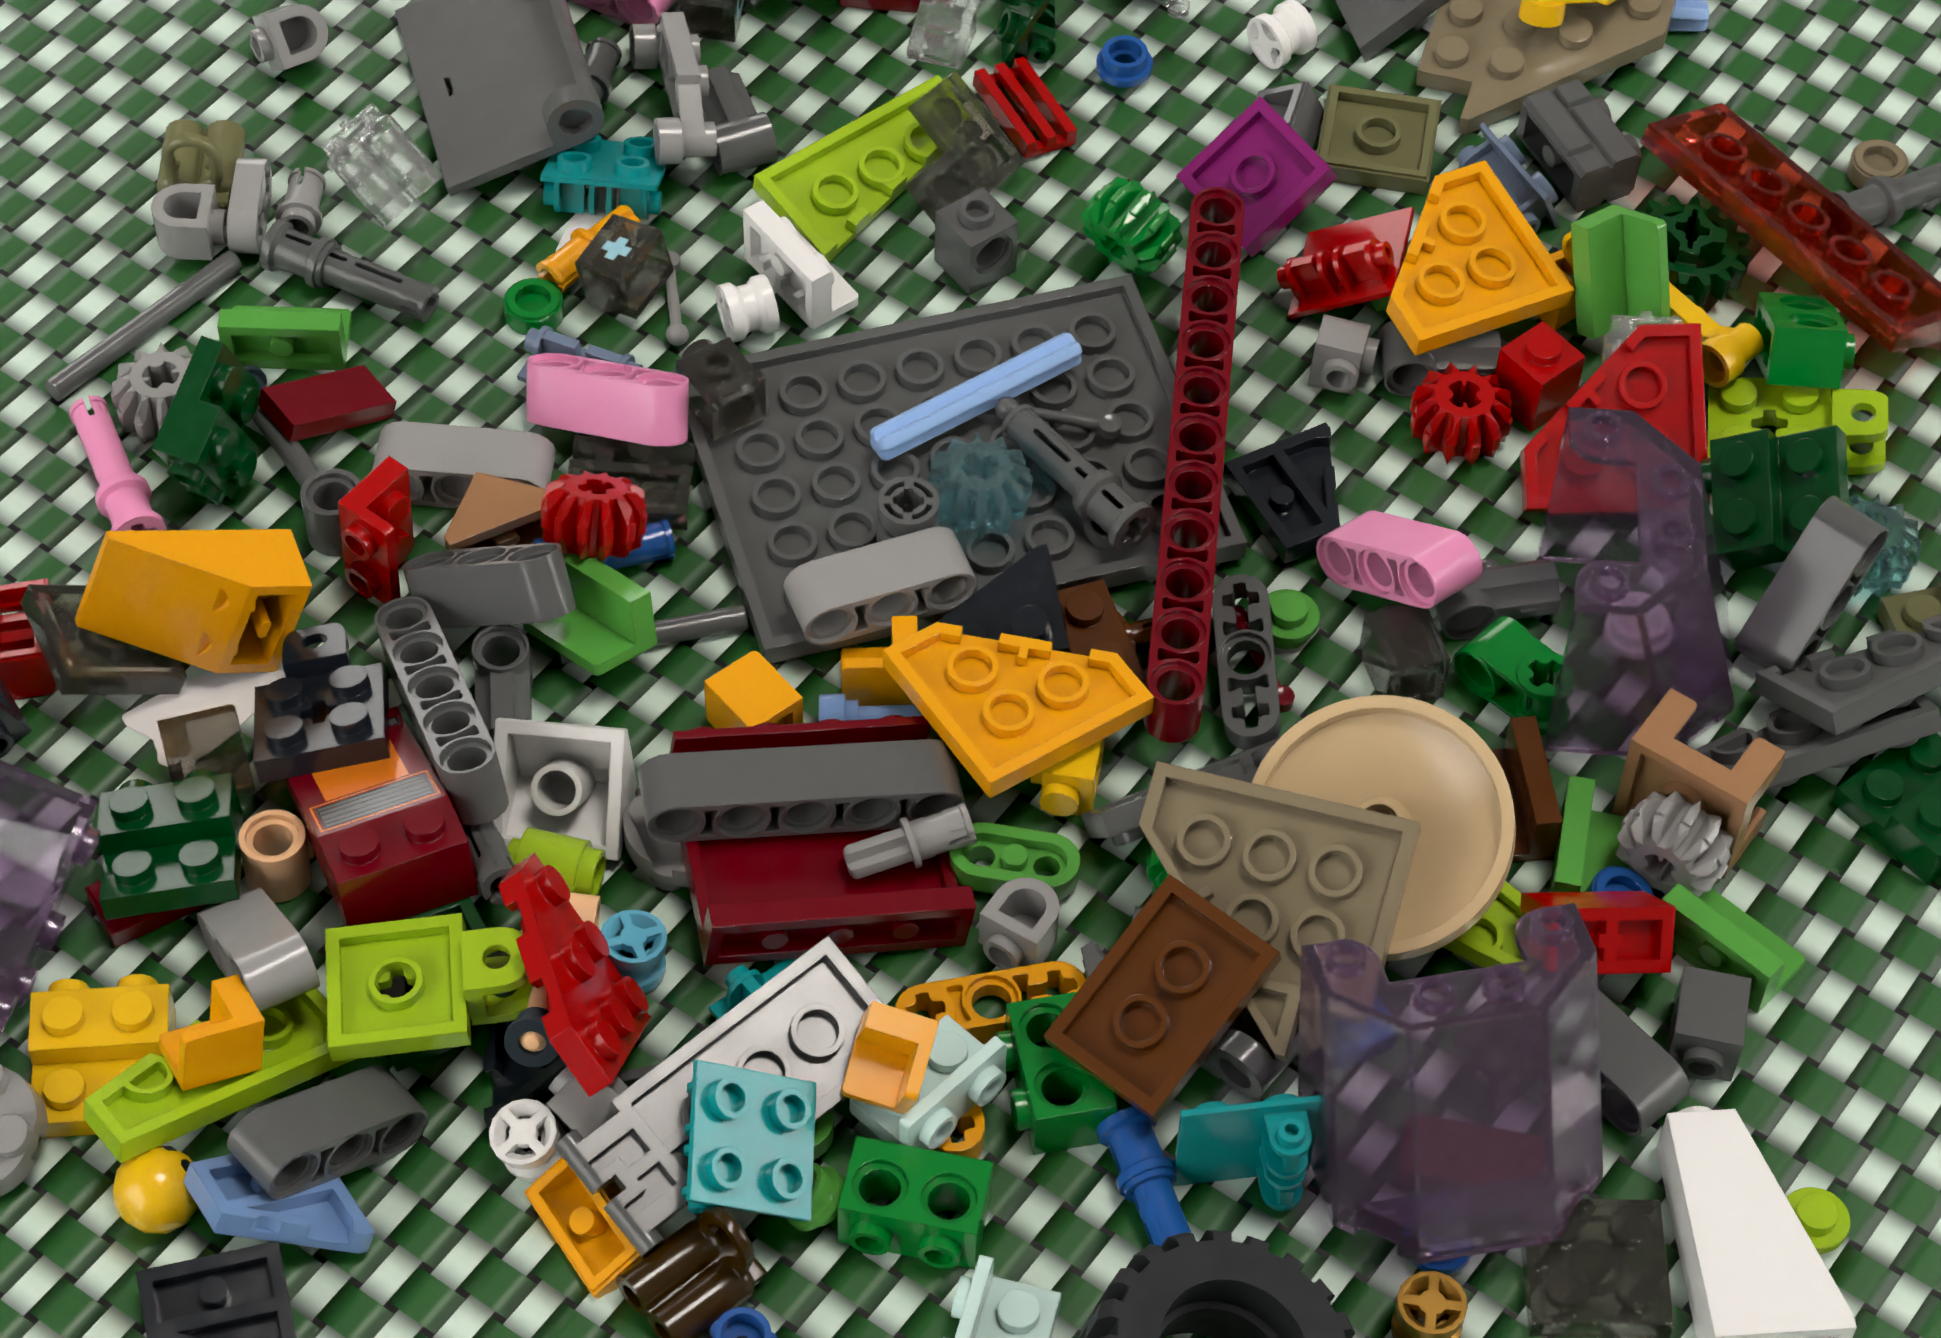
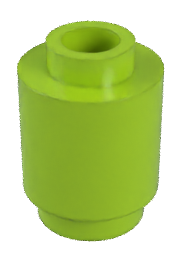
M531 827L524 831L521 839L513 837L510 840L507 848L515 865L535 852L544 866L551 865L561 874L570 892L598 896L605 874L606 852L605 850L592 848L590 840Z

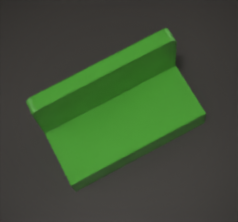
M1613 204L1572 222L1571 236L1577 334L1597 339L1626 324L1636 327L1640 324H1671L1667 226L1665 221Z
M237 305L232 309H220L217 329L220 342L229 348L243 366L252 365L270 369L338 371L345 369L352 317L349 309Z
M563 554L576 602V609L565 616L553 620L523 624L525 631L596 676L602 675L658 645L650 591L597 558L587 557L581 560L579 555Z
M1569 775L1560 812L1563 823L1554 855L1549 892H1585L1590 882L1602 869L1610 866L1629 868V864L1621 861L1615 855L1620 844L1617 839L1622 829L1620 825L1626 816L1591 810L1595 779Z
M1678 883L1662 898L1663 901L1676 907L1673 952L1696 968L1752 978L1748 1007L1757 1014L1804 965L1805 957L1803 954L1712 888L1709 892L1703 893L1698 898Z

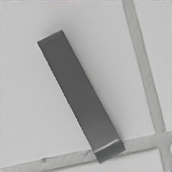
M410 596L397 598L385 603L374 616L375 625L389 674L424 755L448 794L460 823L464 825L488 823L503 814L509 805L505 782L493 740L431 605L425 599Z
M935 739L669 753L648 759L640 766L637 772L647 833L653 839L661 842H689L897 829L901 827L900 818L906 817L909 822L942 812V810L957 806V804L965 803L954 754L944 741Z

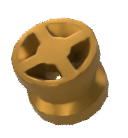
M1421 1271L1409 1276L1400 1286L1396 1298L1395 1310L1391 1320L1392 1337L1460 1338L1468 1309L1467 1297L1460 1284L1449 1275L1437 1271ZM1421 1316L1425 1318L1424 1324L1418 1319Z

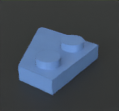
M233 1154L191 1162L183 1181L214 1233L357 1254L368 1252L375 1234L372 1226L340 1177L293 1196L276 1200L272 1199Z

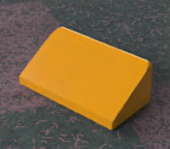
M561 1157L524 1191V1194L591 1295L599 1299L619 1288L616 1278L642 1257L603 1209L613 1198L622 1192L618 1185L612 1181L601 1191L592 1195L563 1157Z

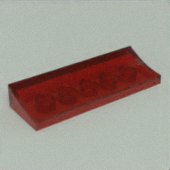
M1721 102L1648 124L1640 141L1642 145L1886 350L1893 353L1912 347H1930L1941 351V282Z

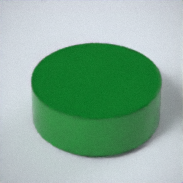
M541 278L520 280L510 286L504 295L503 304L506 323L519 334L527 335L530 328L533 327L540 330L545 325L555 330L564 318L562 292L554 283Z

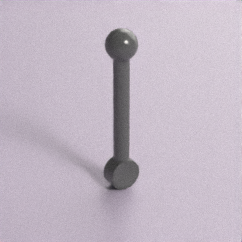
M1003 397L998 400L995 406L996 415L1000 419L1005 420L1007 415L1020 405L1011 397ZM1032 407L1034 412L1046 422L1094 429L1105 439H1115L1121 433L1122 420L1114 413H1105L1096 418Z

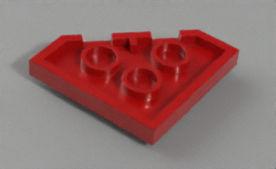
M1701 323L1640 324L1520 451L1523 512L1700 509L1710 505V496L1703 489L1699 473L1701 460L1708 458Z
M534 852L514 865L499 883L498 887L505 907L512 912L519 908L522 916L521 929L523 935L517 938L516 942L529 982L537 989L544 985L547 992L546 1004L549 1013L541 1017L548 1040L588 1097H591L612 1084L651 1018L647 1012L649 1008L648 1001L637 982L630 976L622 977L608 957L610 953L608 943L599 928L589 920L583 922L569 902L570 891L561 874L551 865L544 866Z

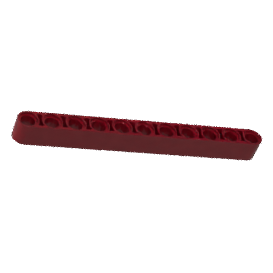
M1210 187L1201 190L1194 196L1191 203L1146 681V688L1154 696L1153 713L1143 717L1144 726L1149 734L1159 741L1167 743H1182L1191 739L1198 732L1201 724L1206 685L1245 210L1240 196L1230 189L1222 187Z

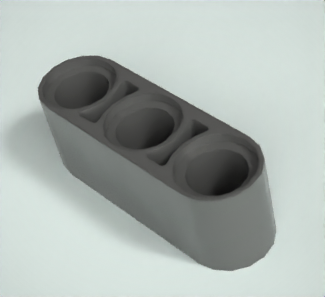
M1837 496L1829 497L1816 511L1744 624L1735 642V649L1764 669L1776 665L1781 670V675L1806 668L1805 656L1818 651L1884 547L1889 534L1888 528Z
M558 543L440 550L414 557L402 566L410 597L425 599L431 605L441 628L538 623L565 616L576 609V602L562 548Z
M1540 968L1506 993L1501 999V1009L1504 1018L1516 1035L1613 1126L1624 1134L1630 1136L1640 1135L1689 1095L1690 1085L1685 1072L1678 1062L1584 975H1545L1541 972Z
M377 1064L258 1107L249 1112L235 1125L228 1137L227 1147L272 1199L279 1200L403 1152L422 1135L428 1125L429 1115L385 1066Z

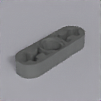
M1238 574L1227 577L1217 585L1213 592L1212 608L1224 730L1228 740L1234 746L1247 750L1278 738L1281 732L1282 721L1269 594L1266 586L1256 577ZM1236 599H1248L1250 629L1238 630L1234 610ZM1254 650L1260 653L1265 661L1258 671L1251 674H1239L1229 667L1230 659L1240 651ZM1256 694L1257 709L1260 716L1258 726L1247 728L1244 721L1246 714L1243 695Z

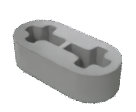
M238 158L236 161L227 213L228 249L235 254H260L266 235L272 197V171L268 158Z

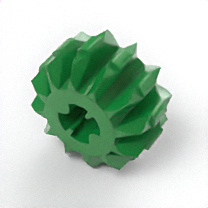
M1116 177L1092 196L1087 202V208L1080 215L1084 224L1083 231L1085 236L1094 241L1095 250L1107 256L1109 263L1114 262L1118 264L1125 273L1129 274L1134 272L1138 276L1148 277L1171 259L1177 251L1176 247L1183 240L1180 232L1181 223L1177 217L1169 212V204L1161 202L1156 197L1155 191L1149 192L1143 188L1139 181L1135 180L1129 182L1125 178Z

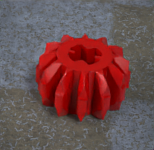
M1451 362L1443 374L1429 370L1422 385L1416 387V392L1411 397L1409 410L1412 412L1410 421L1412 437L1422 440L1425 454L1441 451L1446 464L1455 456L1463 457L1471 466L1479 457V454L1493 458L1496 450L1500 448V443L1505 442L1506 436L1511 431L1513 421L1511 417V391L1500 388L1497 374L1480 376L1476 364L1468 371H1459Z
M584 470L581 475L563 474L559 476L558 480L546 485L545 496L542 498L541 527L543 528V541L546 543H558L561 545L563 554L579 555L581 560L587 557H595L605 561L609 556L618 558L629 556L630 551L641 547L643 535L646 533L648 514H646L645 492L637 485H632L631 480L626 477L614 478L608 476L607 472L591 474Z

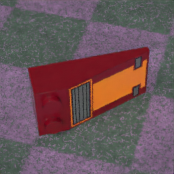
M397 706L389 708L390 758L284 779L345 926L403 920L479 894L467 836L448 794Z

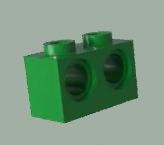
M1758 292L1754 327L1763 338L1764 348L1755 359L1766 383L1769 385L1840 389L1843 370H1851L1853 367L1855 336L1848 333L1845 317L1840 316L1830 296Z
M1077 992L1006 1003L1005 1031L995 1032V1036L1007 1045L1006 1072L1012 1071L1017 1088L1009 1091L1013 1123L1016 1131L1027 1129L1033 1155L1100 1144L1096 1135V1128L1104 1119L1117 1112V1102L1112 1090L1053 1047L1044 1048L1035 1045L1037 1042L1045 1041L1043 1035ZM1053 1099H1065L1072 1102L1073 1104L1068 1106H1057L1050 1103L1049 1101Z
M856 1136L838 1205V1242L849 1244L854 1249L870 1255H882L890 1252L919 1258L924 1263L936 1268L948 1269L961 1266L975 1269L992 1198L994 1162ZM875 1197H884L892 1200L893 1203L886 1206H874L866 1201ZM950 1210L962 1216L957 1219L946 1220L934 1214Z

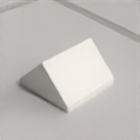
M509 718L495 719L494 745L505 782L509 805L503 814L494 819V822L506 846L508 847L513 837L521 839L524 831L531 827L590 840L592 848L605 850L606 860L618 861L624 844V811L626 805L629 807V804L634 799L637 787L628 729Z

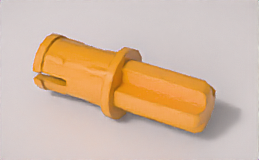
M620 205L588 230L584 228L575 229L570 235L571 240L536 265V271L540 272L537 274V277L554 283L564 293L566 289L593 269L597 271L603 269L608 263L607 258L604 257L608 251L602 249L603 245L607 240L616 242L619 237L630 239L640 231V219L634 215L629 206Z

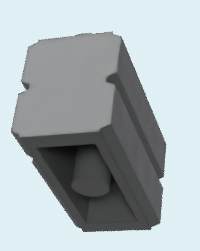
M1577 79L1557 86L1553 92L1548 89L1528 96L1522 102L1516 135L1577 213L1599 206L1603 200L1610 202L1631 193L1635 187L1638 169L1642 161L1641 150L1632 135H1623L1614 124L1610 109L1604 99L1601 97L1594 98L1583 83Z

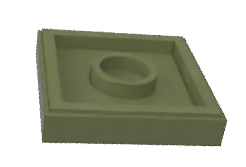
M1329 84L1317 154L1338 176L1333 182L1427 196L1442 100Z

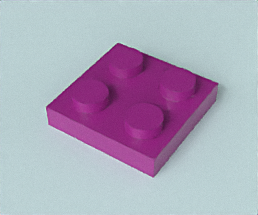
M1261 96L1176 175L1194 196L1201 190L1210 187L1230 189L1240 196L1245 209L1242 247L1251 257L1255 256L1338 178L1327 163Z

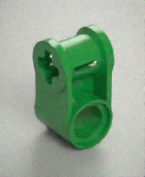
M1507 616L1497 618L1454 654L1453 667L1462 683L1472 693L1485 698L1510 718L1536 716L1540 735L1554 733L1563 728L1568 721L1570 704L1566 696L1573 687L1575 673L1572 664L1564 656L1554 652L1531 635L1524 626L1513 618ZM1556 672H1557L1556 685L1554 686V683H1555V675H1556ZM1531 698H1532L1531 711H1530V713H1529V710H1530V702H1531Z

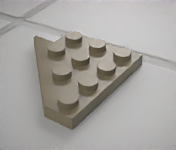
M1449 0L1437 10L1417 69L1416 85L1467 96L1460 117L1459 133L1470 134L1479 130V125L1483 122L1488 126L1521 111L1522 102L1528 96L1548 89L1553 92L1557 86L1577 79L1582 83L1588 82L1662 49L1675 10L1676 0H1615L1608 6L1598 2L1566 4L1563 23L1552 28L1536 27L1523 22L1518 16L1521 0Z
M1157 761L1139 826L1168 875L1170 874L1280 952L1281 961L1246 1005L1277 1060L1288 1062L1302 1007L1369 1023L1420 836V823L1410 819Z

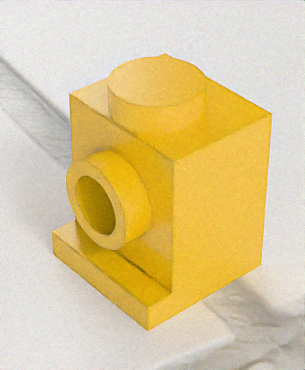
M1105 738L1031 777V783L1042 784L1039 800L1040 810L1055 816H1081L1082 813L1094 808L1104 756Z

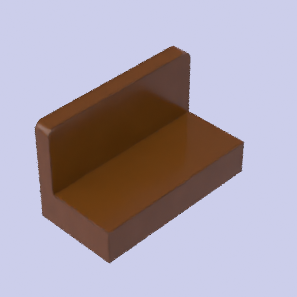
M1536 716L1510 718L1504 749H1492V752L1505 773L1514 804L1516 841L1512 863L1554 859L1563 822Z

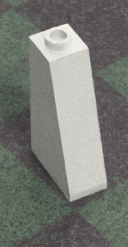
M1692 1106L1678 1112L1667 1113L1656 1150L1696 1338H1853L1857 1328L1854 1314L1736 1109L1711 1110L1705 1106Z

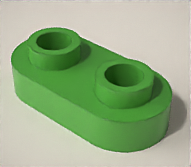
M975 822L972 824L977 843L949 851L950 866L956 874L957 882L962 886H971L974 891L995 894L1006 882L1016 878L1028 877L1048 884L1060 900L1073 892L1079 880V851L1069 839L1056 833L988 822ZM986 861L991 865L986 867L973 864V862ZM1041 871H1050L1055 875L1043 876L1037 875V873Z

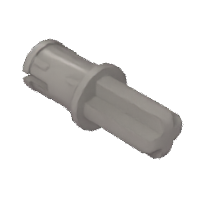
M963 802L957 804V806L942 810V812L909 822L906 817L900 818V828L847 845L843 849V857L850 876L853 879H861L911 861L916 869L921 868L923 860L953 849L956 850L976 844L977 838L970 815Z

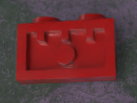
M388 456L338 501L345 578L358 594L365 598L374 597L384 604L401 598L398 566L405 561L414 545L408 468Z

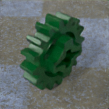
M1669 195L1664 207L1651 199L1647 201L1645 212L1636 209L1635 211L1663 219L1666 223L1669 282L1684 295H1692L1698 305L1705 304L1708 293L1721 301L1726 298L1729 288L1738 290L1743 276L1746 275L1752 256V251L1747 249L1750 241L1749 233L1736 232L1740 220L1737 217L1722 219L1719 216L1722 206L1715 204L1706 210V208L1700 206L1699 197L1693 196L1689 204L1684 205L1680 203L1675 195Z

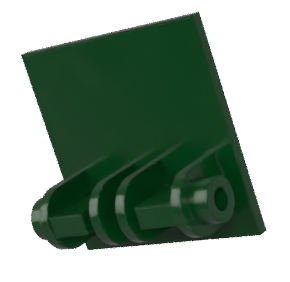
M998 0L1001 1V17L997 26L996 37L997 40L1002 41V63L1005 62L1008 66L1015 54L1028 57L1033 63L1042 64L1047 62L1056 51L1055 0Z

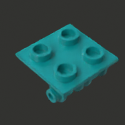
M597 134L584 143L549 157L540 175V181L545 182L543 204L554 206L555 212L584 214L586 210V185H589L588 211L590 215H596L601 186L606 187L607 216L616 208L617 188H619V206L627 205L639 219L648 220L649 214L660 215L662 192L657 190L668 164L657 165L653 138L637 136L627 138L624 142L601 140V136Z
M698 1059L693 1061L692 1082L687 1083L686 1091L691 1095L690 1123L686 1124L684 1134L690 1137L689 1144L685 1145L683 1149V1155L688 1157L687 1186L681 1189V1197L688 1201V1212L700 1214L712 1205L805 1222L811 1221L817 1082Z
M1278 1094L1261 1102L1234 1105L1213 1101L1203 1103L1194 1109L1181 1110L1174 1160L1175 1167L1177 1168V1182L1174 1186L1257 1177L1261 1197L1269 1207L1276 1211L1294 1208L1301 1200L1303 1192L1302 1182L1305 1179L1306 1171H1309L1321 1106L1320 1095L1298 1097L1293 1094Z

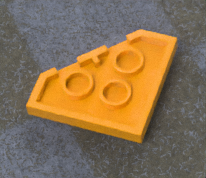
M1486 160L1434 177L1403 265L1391 293L1386 312L1416 356L1567 306L1570 303L1574 289Z
M936 622L883 649L884 668L989 798L1002 793L1153 713L1154 696L1122 658L1114 652L1091 649L1089 656L1052 650L1053 642L1004 633H1001L999 640L964 635L963 626Z

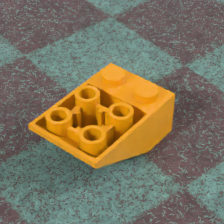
M291 529L106 531L76 613L75 622L77 627L217 674L278 671L282 661L283 642L286 636L295 630L311 591L312 583Z

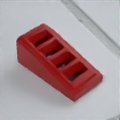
M48 579L0 585V677L14 700L49 695L56 690L52 600ZM33 608H34L33 611H26V612H20V613H13V614L2 615V613L13 612V611H20V610H26V609H33Z

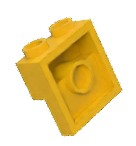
M131 974L122 977L118 981L117 987L90 988L81 980L67 978L51 983L48 991L31 992L28 1053L32 1063L31 1086L38 1092L46 1108L48 1117L46 1138L96 1135L84 1120V1099L147 1054H162L159 1050V1036L162 1033L176 1030V1009L169 983L158 984L157 980L151 976Z

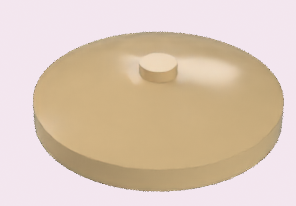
M1371 695L1346 699L1325 706L1303 718L1279 738L1262 760L1252 780L1254 784L1410 819L1420 823L1421 832L1386 962L1418 957L1435 951L1464 934L1490 908L1508 876L1515 849L1516 821L1513 799L1505 773L1495 754L1471 727L1458 717L1430 703L1394 695Z

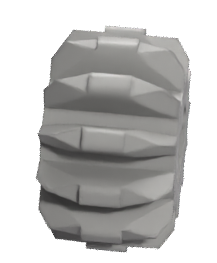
M160 343L157 352L151 354L136 349L134 363L118 364L117 380L112 382L113 389L111 390L113 406L117 409L119 422L124 427L125 432H136L143 444L149 443L157 437L189 365L192 354L186 345L174 352H168L164 345Z
M1653 791L1645 800L1639 802L1635 809H1630L1621 823L1620 827L1622 829L1617 836L1620 844L1615 855L1621 861L1629 864V869L1641 875L1650 885L1651 889L1655 888L1666 895L1679 883L1699 898L1703 893L1709 892L1714 884H1718L1728 869L1727 862L1731 858L1729 848L1733 837L1728 832L1720 829L1722 820L1720 816L1709 815L1702 810L1701 801L1695 804L1686 802L1677 791L1673 792L1669 797Z

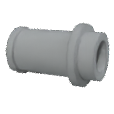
M305 167L302 183L299 184L301 170L300 168H295L288 177L285 201L278 206L275 219L276 221L279 219L289 221L293 224L294 230L312 237L320 230L323 222L322 213L319 208L326 188V179L318 170Z

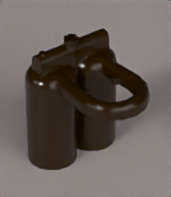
M711 1205L700 1213L699 1220L689 1221L616 1278V1282L630 1306L640 1315L648 1317L649 1323L658 1338H699L725 1312L739 1307L754 1294L755 1284L764 1278L768 1272L754 1257L752 1243L738 1221L722 1207Z

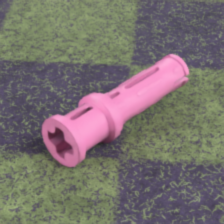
M88 396L94 415L88 414L83 398L77 400L69 410V417L73 425H75L99 484L95 494V503L101 515L110 520L112 525L110 531L167 530L161 515L154 512L150 506L152 491L147 480L133 472L105 399L100 396Z

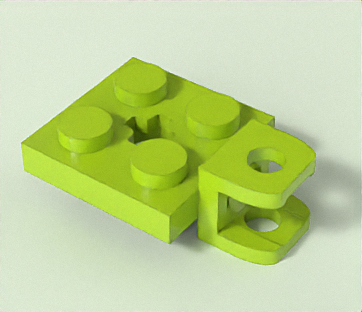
M1737 377L1721 388L1708 385V458H1710V440L1762 430L1759 428L1761 426L1771 425L1778 427L1779 429L1776 430L1775 435L1780 437L1837 425L1846 435L1848 475L1874 474L1885 468L1886 437L1888 436L1889 427L1888 397L1881 392L1865 389H1832L1831 397L1830 388L1769 385L1764 378ZM1859 410H1866L1875 417L1869 421H1858L1852 417V414ZM1856 443H1865L1872 450L1866 454H1856L1850 450V446Z
M462 913L325 929L328 1050L332 1061L471 1045L470 1017L473 1026L516 1020L518 1015L527 1009L532 985L529 982L516 939L523 934L519 930L507 927L466 931ZM496 951H503L509 955L486 958L489 954ZM397 976H405L407 984L414 986L411 991L400 997L392 998L389 995L380 993V990L390 988L393 983L392 978ZM517 989L513 995L506 998H499L494 995Z

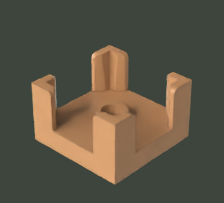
M1670 688L1631 739L1612 814L1626 816L1630 809H1635L1638 803L1645 800L1653 791L1662 793L1666 797L1677 791L1686 802L1695 804L1701 801L1702 810L1709 815L1720 816L1722 818L1720 829L1728 832L1733 837L1729 848L1731 858L1727 862L1728 869L1722 877L1725 879L1763 827L1767 811L1761 807H1756L1753 811L1754 805L1779 773L1786 751L1763 738H1756L1732 770L1674 739L1696 711L1697 704L1694 700Z

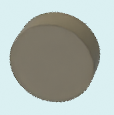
M1867 140L1859 143L1853 149L1847 174L1850 181L1860 189L1864 187L1865 182L1869 178L1883 175L1895 179L1905 175L1909 162L1905 152L1897 145L1885 140Z

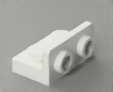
M763 199L743 209L744 258L759 274L766 275L771 287L812 330L858 306V293L829 264L827 259L799 233L789 219L784 216L779 217Z

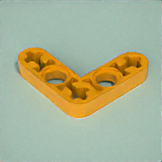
M1050 961L918 984L908 988L899 996L895 1008L915 1014L918 1011H928L930 1018L937 1021L947 1014L979 1042L985 1044L995 1036V1032L1005 1031V1015L995 1019L980 1016L972 1007L979 998L997 996L1004 999L1007 1003L1022 1001L1021 992H1027L1026 1000L1052 996L1047 995V989L1059 988L1061 994L1077 992L1081 988L1086 978L1072 964L1063 961ZM975 1104L958 1119L956 1125L959 1133L964 1134V1141L952 1143L949 1136L939 1147L935 1149L926 1147L925 1149L978 1159L984 1149L985 1119L982 1107Z

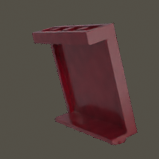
M889 715L879 719L841 721L838 719H825L814 723L782 725L761 723L749 727L717 729L696 727L691 730L673 731L669 753L927 739L931 725L924 716L904 717L901 715ZM894 829L680 842L704 965L795 959L801 957L827 936L830 937L843 955L965 946L976 911L972 887H958L956 874L950 866L949 851L923 860L922 867L918 869L915 868L911 861L861 879H853L848 872L843 857V849L849 844Z

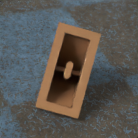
M475 472L444 535L445 549L532 544L533 539L543 537L541 503L546 489Z

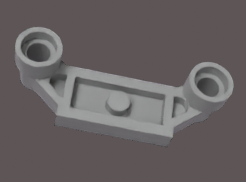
M661 12L660 23L656 27L654 23L631 24L629 30V50L632 69H656L658 63L660 64L673 117L654 119L653 142L657 165L682 164L683 158L716 156L717 132L715 122H704L702 100H708L709 98L707 65H700L698 34H690L684 12Z

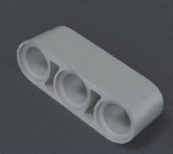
M400 421L387 424L381 430L372 470L390 456L408 468L411 505L458 509L475 472L546 489V485L551 481L556 449L554 444L546 437L528 431Z
M939 526L809 561L799 565L789 573L784 581L783 588L805 639L814 645H828L891 627V616H917V619L955 609L976 593L978 582L954 531L950 528Z
M259 887L240 895L239 900L226 901L197 913L202 935L218 968L225 977L239 975L260 1012L320 987L316 967L304 940L262 888Z

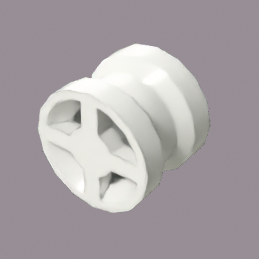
M1295 0L1281 2L1274 8L1273 14H1259L1252 18L1247 25L1248 41L1254 54L1260 62L1271 69H1278L1286 65L1291 59L1292 54H1306L1317 45L1318 36L1313 19L1306 8Z
M765 274L751 276L747 284L735 286L731 283L716 285V303L725 334L731 343L745 340L749 332L760 330L765 334L779 330L778 307L771 284Z
M525 1098L512 1101L498 1111L491 1122L489 1140L496 1156L505 1164L512 1175L522 1181L534 1183L562 1157L554 1146L567 1133L547 1106L537 1100ZM530 1147L533 1151L525 1152L523 1148Z

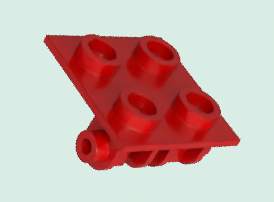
M1409 207L1308 232L1302 257L1288 258L1285 265L1277 269V280L1280 287L1284 290L1291 289L1293 292L1288 312L1289 318L1293 319L1315 313H1324L1332 309L1366 301H1376L1391 296L1404 262L1415 213L1414 208Z

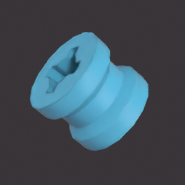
M636 909L621 911L610 916L601 929L609 946L610 953L608 957L622 977L630 976L634 979L644 994L655 989L663 981L666 972L665 950L667 947V934L665 926L659 918L649 912ZM631 953L633 958L625 957L624 954Z

